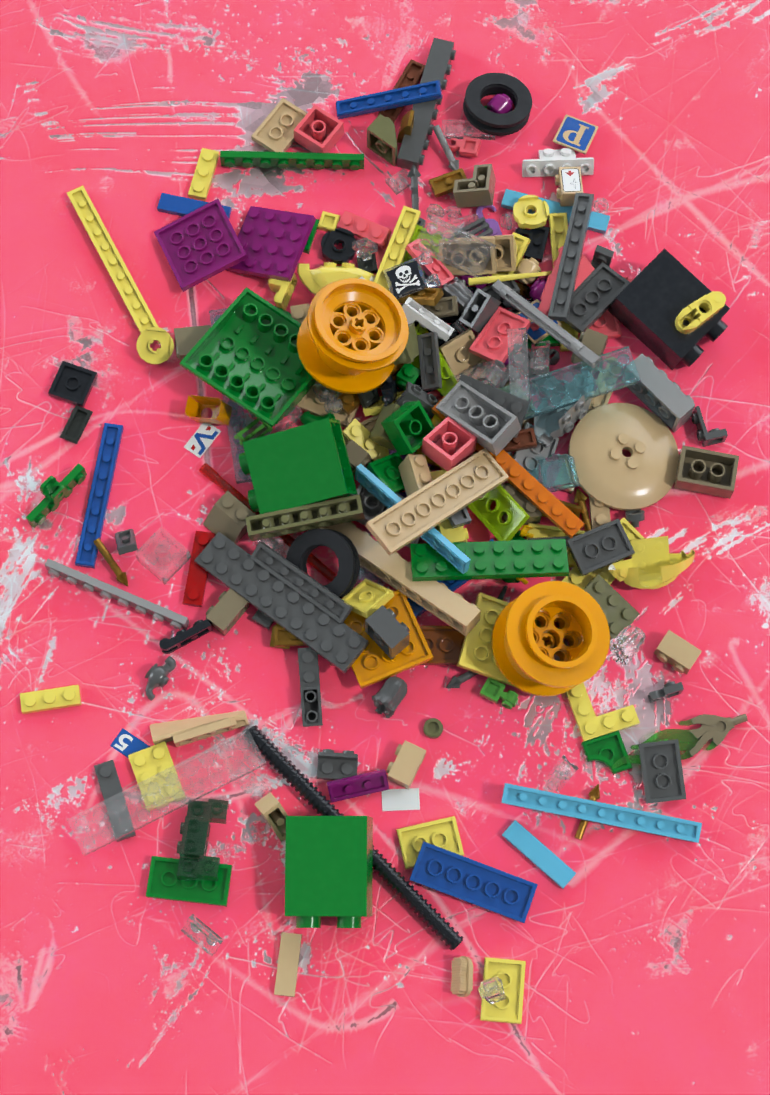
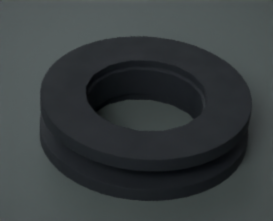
M486 73L476 77L468 85L463 103V111L467 120L476 129L490 135H510L521 130L528 122L532 108V96L525 84L517 78L504 73ZM506 94L512 100L515 109L504 114L494 113L487 110L480 100L487 95Z
M312 529L302 533L291 544L286 559L308 574L306 564L310 553L319 546H326L332 549L338 558L339 568L334 580L323 586L338 597L343 598L352 590L359 576L360 560L354 544L347 536L332 529Z

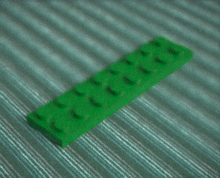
M566 539L454 542L452 544L471 559L469 570L464 574L428 543L410 544L412 581L569 576Z

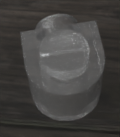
M498 976L480 982L478 990L482 999L485 998L490 1004L506 999L502 980Z

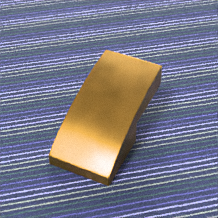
M414 110L408 111L402 118L397 143H402L404 134L411 135L414 123Z

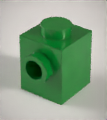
M410 363L404 364L396 375V386L405 391L408 382L417 385V382L421 379L420 369Z

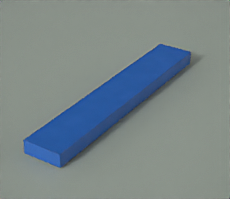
M440 80L336 101L338 119H344L441 99Z

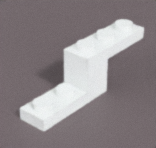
M410 297L402 306L408 324L414 323L416 320L422 327L438 333L439 339L447 341L455 330Z

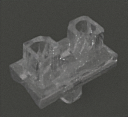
M563 755L543 780L546 782L544 786L550 792L556 791L559 794L579 768L571 764Z

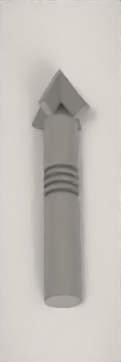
M434 126L433 130L450 163L448 167L453 171L459 169V160L455 159L440 126Z

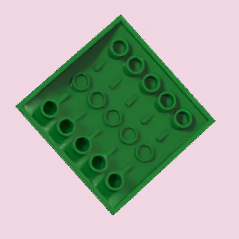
M247 287L179 363L180 366L271 427L288 415L316 382L304 368L298 355L297 335L301 323Z

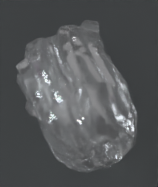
M629 625L616 638L610 639L609 650L612 653H616L612 657L613 661L621 662L622 666H629L632 657L645 644L646 635L642 629Z

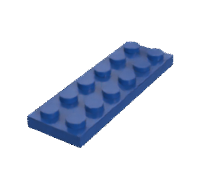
M424 841L409 879L521 923H525L538 884Z

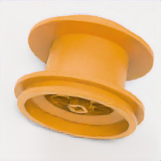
M359 278L335 281L323 287L314 296L309 306L307 317L302 322L298 331V355L307 372L325 387L341 393H365L379 387L390 376L395 366L394 362L400 357L408 341V321L399 301L381 285Z
M562 581L542 582L528 588L504 607L498 615L492 631V651L501 673L518 689L528 694L542 697L563 694L576 685L590 679L603 665L610 645L609 626L600 605L585 590ZM535 620L540 621L541 627L535 624ZM554 621L559 623L560 629L555 627ZM563 639L568 640L569 646L564 644ZM554 654L559 656L560 661L554 659Z

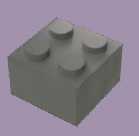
M382 605L365 620V632L392 660L409 645L410 630L403 622L399 623L395 619L396 615L390 608L386 609Z

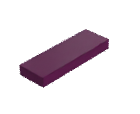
M385 769L327 782L331 803L389 790Z

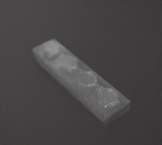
M526 327L507 330L510 394L531 402Z

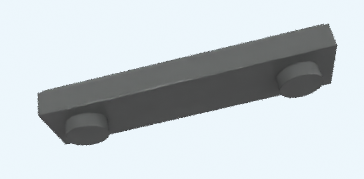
M114 760L95 765V772L116 841L119 842L136 836Z

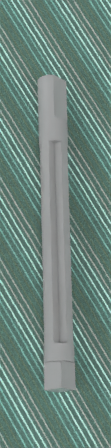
M499 279L492 285L493 290L500 297L590 367L595 368L601 362V357Z

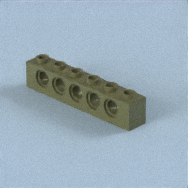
M360 494L245 517L248 536L251 541L365 519Z

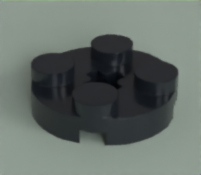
M336 228L335 231L331 232L328 231L321 240L322 256L329 262H335L336 264L349 263L357 252V241L352 232L343 228ZM339 243H342L343 248L336 249L334 245H339Z

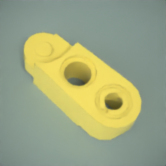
M712 291L682 309L675 319L676 329L683 334L694 332L725 306V295L720 291ZM699 308H703L706 313H702ZM683 320H687L689 325L684 326Z

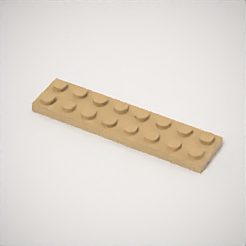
M484 448L371 519L365 526L390 556L507 481L509 476L487 449Z

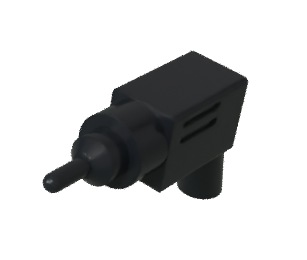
M391 374L384 382L381 391L385 407L396 399L398 392L395 380L392 379Z

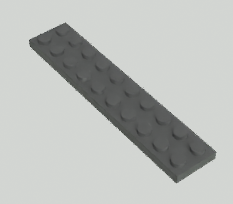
M218 532L194 560L195 563L228 588H232L251 605L345 674L368 646L369 641L342 622L340 624L250 559L251 555Z

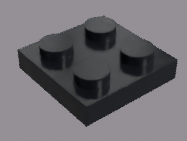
M62 361L48 394L51 397L84 408L98 374L86 368Z

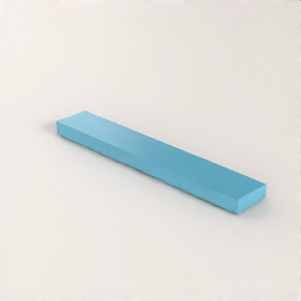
M506 189L501 207L513 210V206L518 202V199L528 194ZM538 198L547 202L549 213H567L569 225L573 206L560 207L559 202ZM529 209L527 213L534 214L536 212H532V210ZM592 211L588 230L606 234L610 216Z

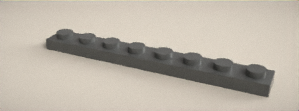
M576 193L548 313V317L551 320L567 322L594 203V194Z

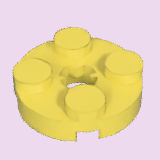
M536 195L520 197L513 206V218L518 223V227L522 229H535L545 226L549 217L547 202L538 199L539 197ZM529 209H531L532 212L535 211L536 213L529 214L527 212Z
M150 327L138 337L136 349L142 360L149 364L157 365L167 361L172 355L174 342L170 334L163 328ZM154 341H158L157 344L160 343V348H157L156 351L150 348V344H153Z

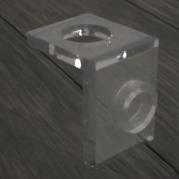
M405 168L393 176L389 171L385 172V183L396 195L411 186V178L407 176L409 172Z

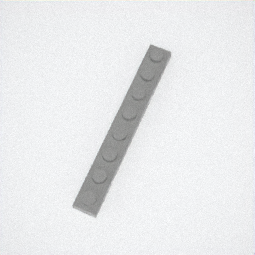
M49 558L45 563L48 574L58 578L61 576L66 578L65 581L72 585L77 583L89 592H99L100 596L110 600L113 598L124 607L132 606L140 614L145 615L148 613L153 615L152 618L159 622H163V620L169 622L173 628L179 630L181 628L187 629L189 625L188 618Z

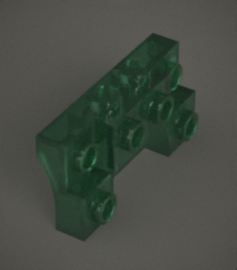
M208 799V802L189 800L185 822H181L180 825L182 841H178L177 853L180 854L177 872L178 880L218 881L220 858L206 856L210 823H227L229 801Z

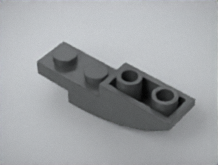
M298 648L303 727L323 726L318 653L311 648Z

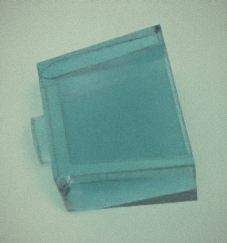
M551 454L549 458L538 460V481L551 493L580 486L573 456L568 454Z

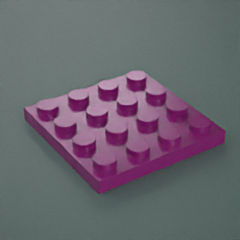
M218 198L154 231L183 292L248 258Z
M250 206L238 234V239L248 258L226 270L291 282L316 218L314 215Z

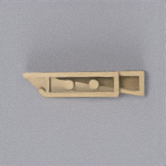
M241 710L155 723L149 727L154 745L174 740L177 748L247 726L249 722L246 712Z

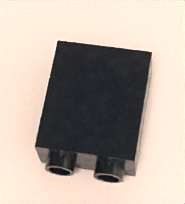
M664 248L620 292L608 311L673 370L681 361L690 367L700 357L704 350L698 344L705 336L714 342L726 330L728 325L722 321V318L730 308L724 304L725 306L716 315L690 334L680 333L675 327V319L682 309L712 291ZM699 308L702 313H706L703 308ZM683 320V325L688 326L689 322Z

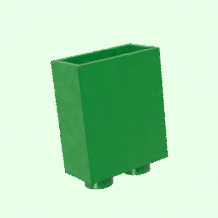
M326 418L243 442L245 452L239 454V463L243 473L251 476L254 489L248 491V500L253 512L264 514L358 495L340 420Z
M286 816L285 916H296V928H321V916H336L337 928H361V917L372 916L373 818L369 816Z

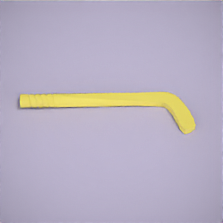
M552 271L468 278V285L495 283L498 279L503 282L550 275Z

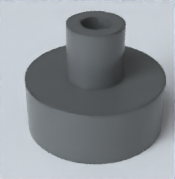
M641 509L626 511L625 518L631 522L634 528L639 527V522L645 520V511Z

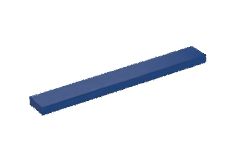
M104 423L75 565L79 567L95 569L98 549L93 542L98 538L101 540L124 430L123 425Z

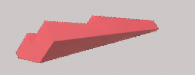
M564 246L558 249V257L553 263V271L548 276L540 297L541 303L537 308L547 317ZM583 254L574 291L595 270ZM534 322L530 326L533 331L540 328Z

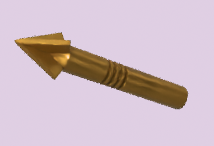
M577 488L574 503L582 506L580 514L582 522L585 523V532L592 530L585 503L588 497Z
M100 538L96 539L93 543L117 576V581L128 586L126 572L120 569Z
M599 784L589 792V800L597 801L600 798ZM581 819L574 838L582 840L589 821Z

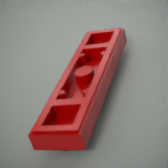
M196 530L183 605L202 607L208 572L197 565L194 560L215 537V533Z

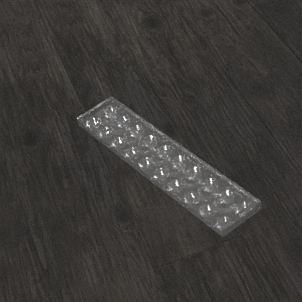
M247 728L66 820L85 857L266 765Z

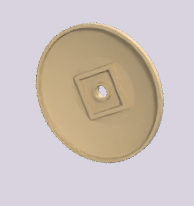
M610 403L591 410L578 422L570 438L568 458L574 478L592 499L613 509L631 511L649 507L657 503L669 492L675 482L679 452L671 431L655 414L634 404ZM622 450H629L631 457H625L622 454Z

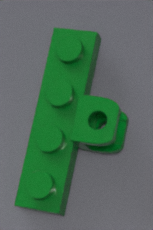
M78 463L60 483L55 477L49 476L40 486V491L45 498L26 517L28 523L33 528L41 525L46 520V516L51 511H55L64 498L71 495L73 488L85 480L87 473L82 465Z

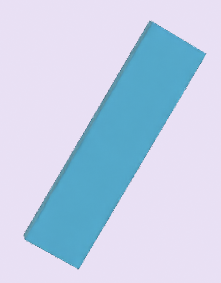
M516 820L502 834L510 844L562 889L576 875V872Z

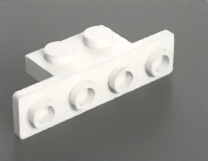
M547 148L539 150V159L522 160V177L558 175L559 167L579 166L581 168V175L594 174V158H576L575 150L570 148L557 150Z

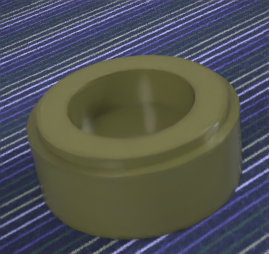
M430 718L424 723L423 732L428 738L436 739L441 736L443 725L440 720Z

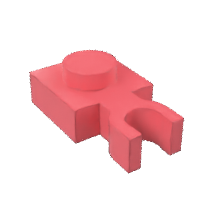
M463 137L462 141H459L457 138L450 139L451 144H455L453 146L449 145L452 152L459 151L460 156L477 158L481 147V139Z

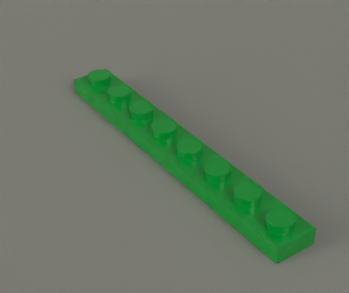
M220 151L221 166L229 168L243 166L245 168L279 167L281 169L315 168L318 170L324 168L334 170L364 169V154Z

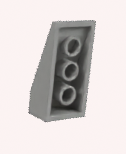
M461 380L436 406V409L444 416H449L476 436L477 443L495 456L521 430L517 416Z

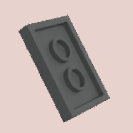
M619 518L566 541L581 576L635 554Z
M678 739L638 744L646 804L686 799Z

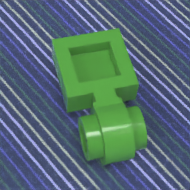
M489 677L479 693L480 696L496 704L501 699V705L510 710L519 701V695L512 690L504 692L506 685Z

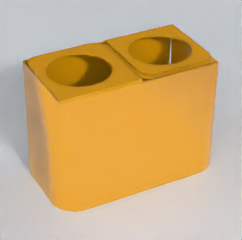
M188 395L185 408L186 416L199 423L229 425L232 407L216 397ZM210 408L213 412L212 417L201 418L202 410Z

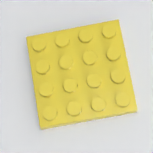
M480 592L475 602V605L481 610L480 621L465 636L457 666L514 686L501 673L492 651V631L495 621L500 612L509 603ZM535 620V624L541 627L540 621Z

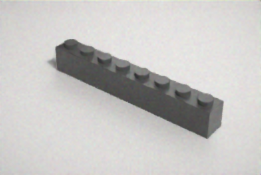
M438 38L433 39L420 84L440 80L441 92L446 90L448 82L446 76L451 73L452 65L450 63L451 60H455L457 51L454 50V42ZM443 94L441 99L413 104L414 123L411 135L404 134L397 157V167L411 170L414 164L418 170L420 165L423 166L425 159L423 153L424 150H428L430 142L428 136L433 133L434 125L432 123L433 120H437L439 112L437 106L441 105Z

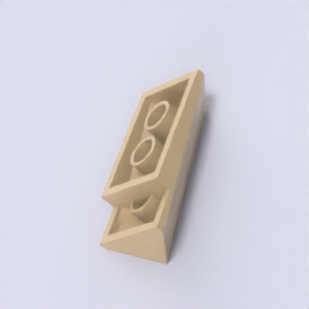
M514 234L439 239L440 261L452 275L496 274L498 271H516L517 245Z

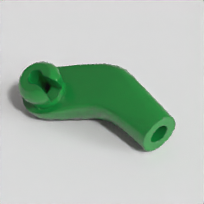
M306 411L300 416V421L305 425L326 418L335 419V416L332 412L316 416Z

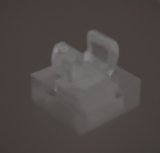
M368 238L353 241L352 249L357 251L358 258L364 256L363 260L367 261L371 259V253L378 251V244Z

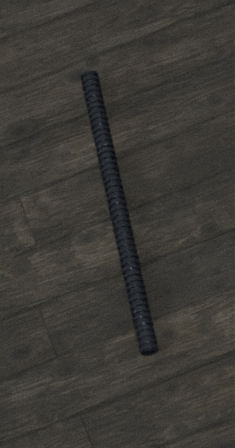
M257 725L247 730L244 734V739H248V743H252V747L257 748L256 751L258 753L261 752V756H265V760L269 761L271 766H274L273 769L278 770V774H282V778H286V782L291 783V787H295V791H299L300 796H304L303 799L308 801V805L313 806V810H317V814H321V816H344L343 813H339V809H335L334 804H330V800H326L325 795L322 796L321 791H317V787H313L312 782L309 783V779L305 778L303 773H300V769H296V765H292L291 760H287V756H283L282 751L279 752L278 747H274V743H270L271 740L269 738L266 739V735L262 734L261 730H258ZM373 845V871L378 872V876L383 878V882L386 881L387 886H391V890H395V894L400 895V899H404V903L409 904L410 909H414V913H418V917L423 919L422 922H426L427 927H431V931H435L436 936H440V940H444L446 942L445 945L450 946V950H454L463 941L464 937H460L458 935L459 932H455V928L450 927V923H446L444 917H440L441 914L436 912L437 909H433L432 904H428V900H424L423 895H419V891H415L414 886H410V882L405 881V877H401V873L397 872L396 868L392 867V863H388V859H384L383 854H379V850H375Z

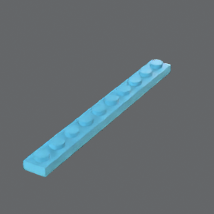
M504 783L501 799L503 804L695 843H699L702 827L700 822Z

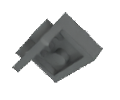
M408 382L406 390L394 402V404L402 406L406 402L420 401L428 417L431 419L435 415L431 412V409L438 403V400L434 395L423 391L418 385Z

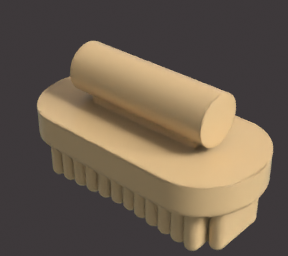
M467 956L455 957L451 961L452 987L450 991L458 997L465 998L473 991V963L471 958Z

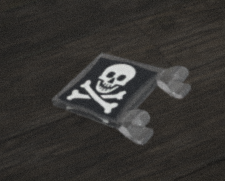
M429 251L423 252L417 258L383 270L390 293L396 299L428 287L440 286L441 282L438 275L432 274L425 279L421 265H429L433 262Z

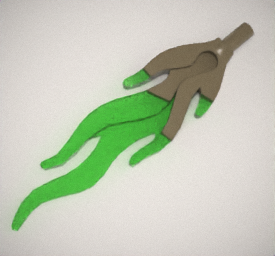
M703 714L678 723L680 726L700 724L701 727L698 729H665L655 733L643 743L678 739L680 751H685L684 754L680 755L681 760H685L697 754L711 738L712 740L706 747V750L714 749L724 740L728 732L735 725L748 721L746 714L734 718ZM632 745L630 748L638 750V745ZM639 755L622 757L614 763L610 771L629 762L631 764H640Z

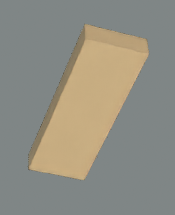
M281 932L274 995L295 997L302 934Z

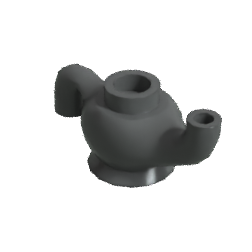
M171 656L165 660L166 664L164 666H158L156 663L145 675V678H148L145 692L150 701L155 698L153 689L159 686L163 688L170 679L167 677L169 672L176 667V661Z

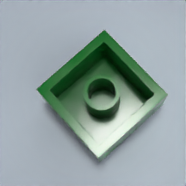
M420 401L406 402L381 422L399 455L414 453L422 446L423 438L435 428Z

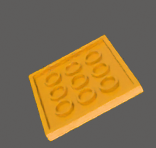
M399 590L393 592L394 597L384 607L386 609L390 608L396 615L395 619L399 623L403 622L409 628V645L392 660L365 632V620L367 618L351 611L344 621L347 626L369 641L368 646L351 665L361 689L433 660L431 650L408 599Z

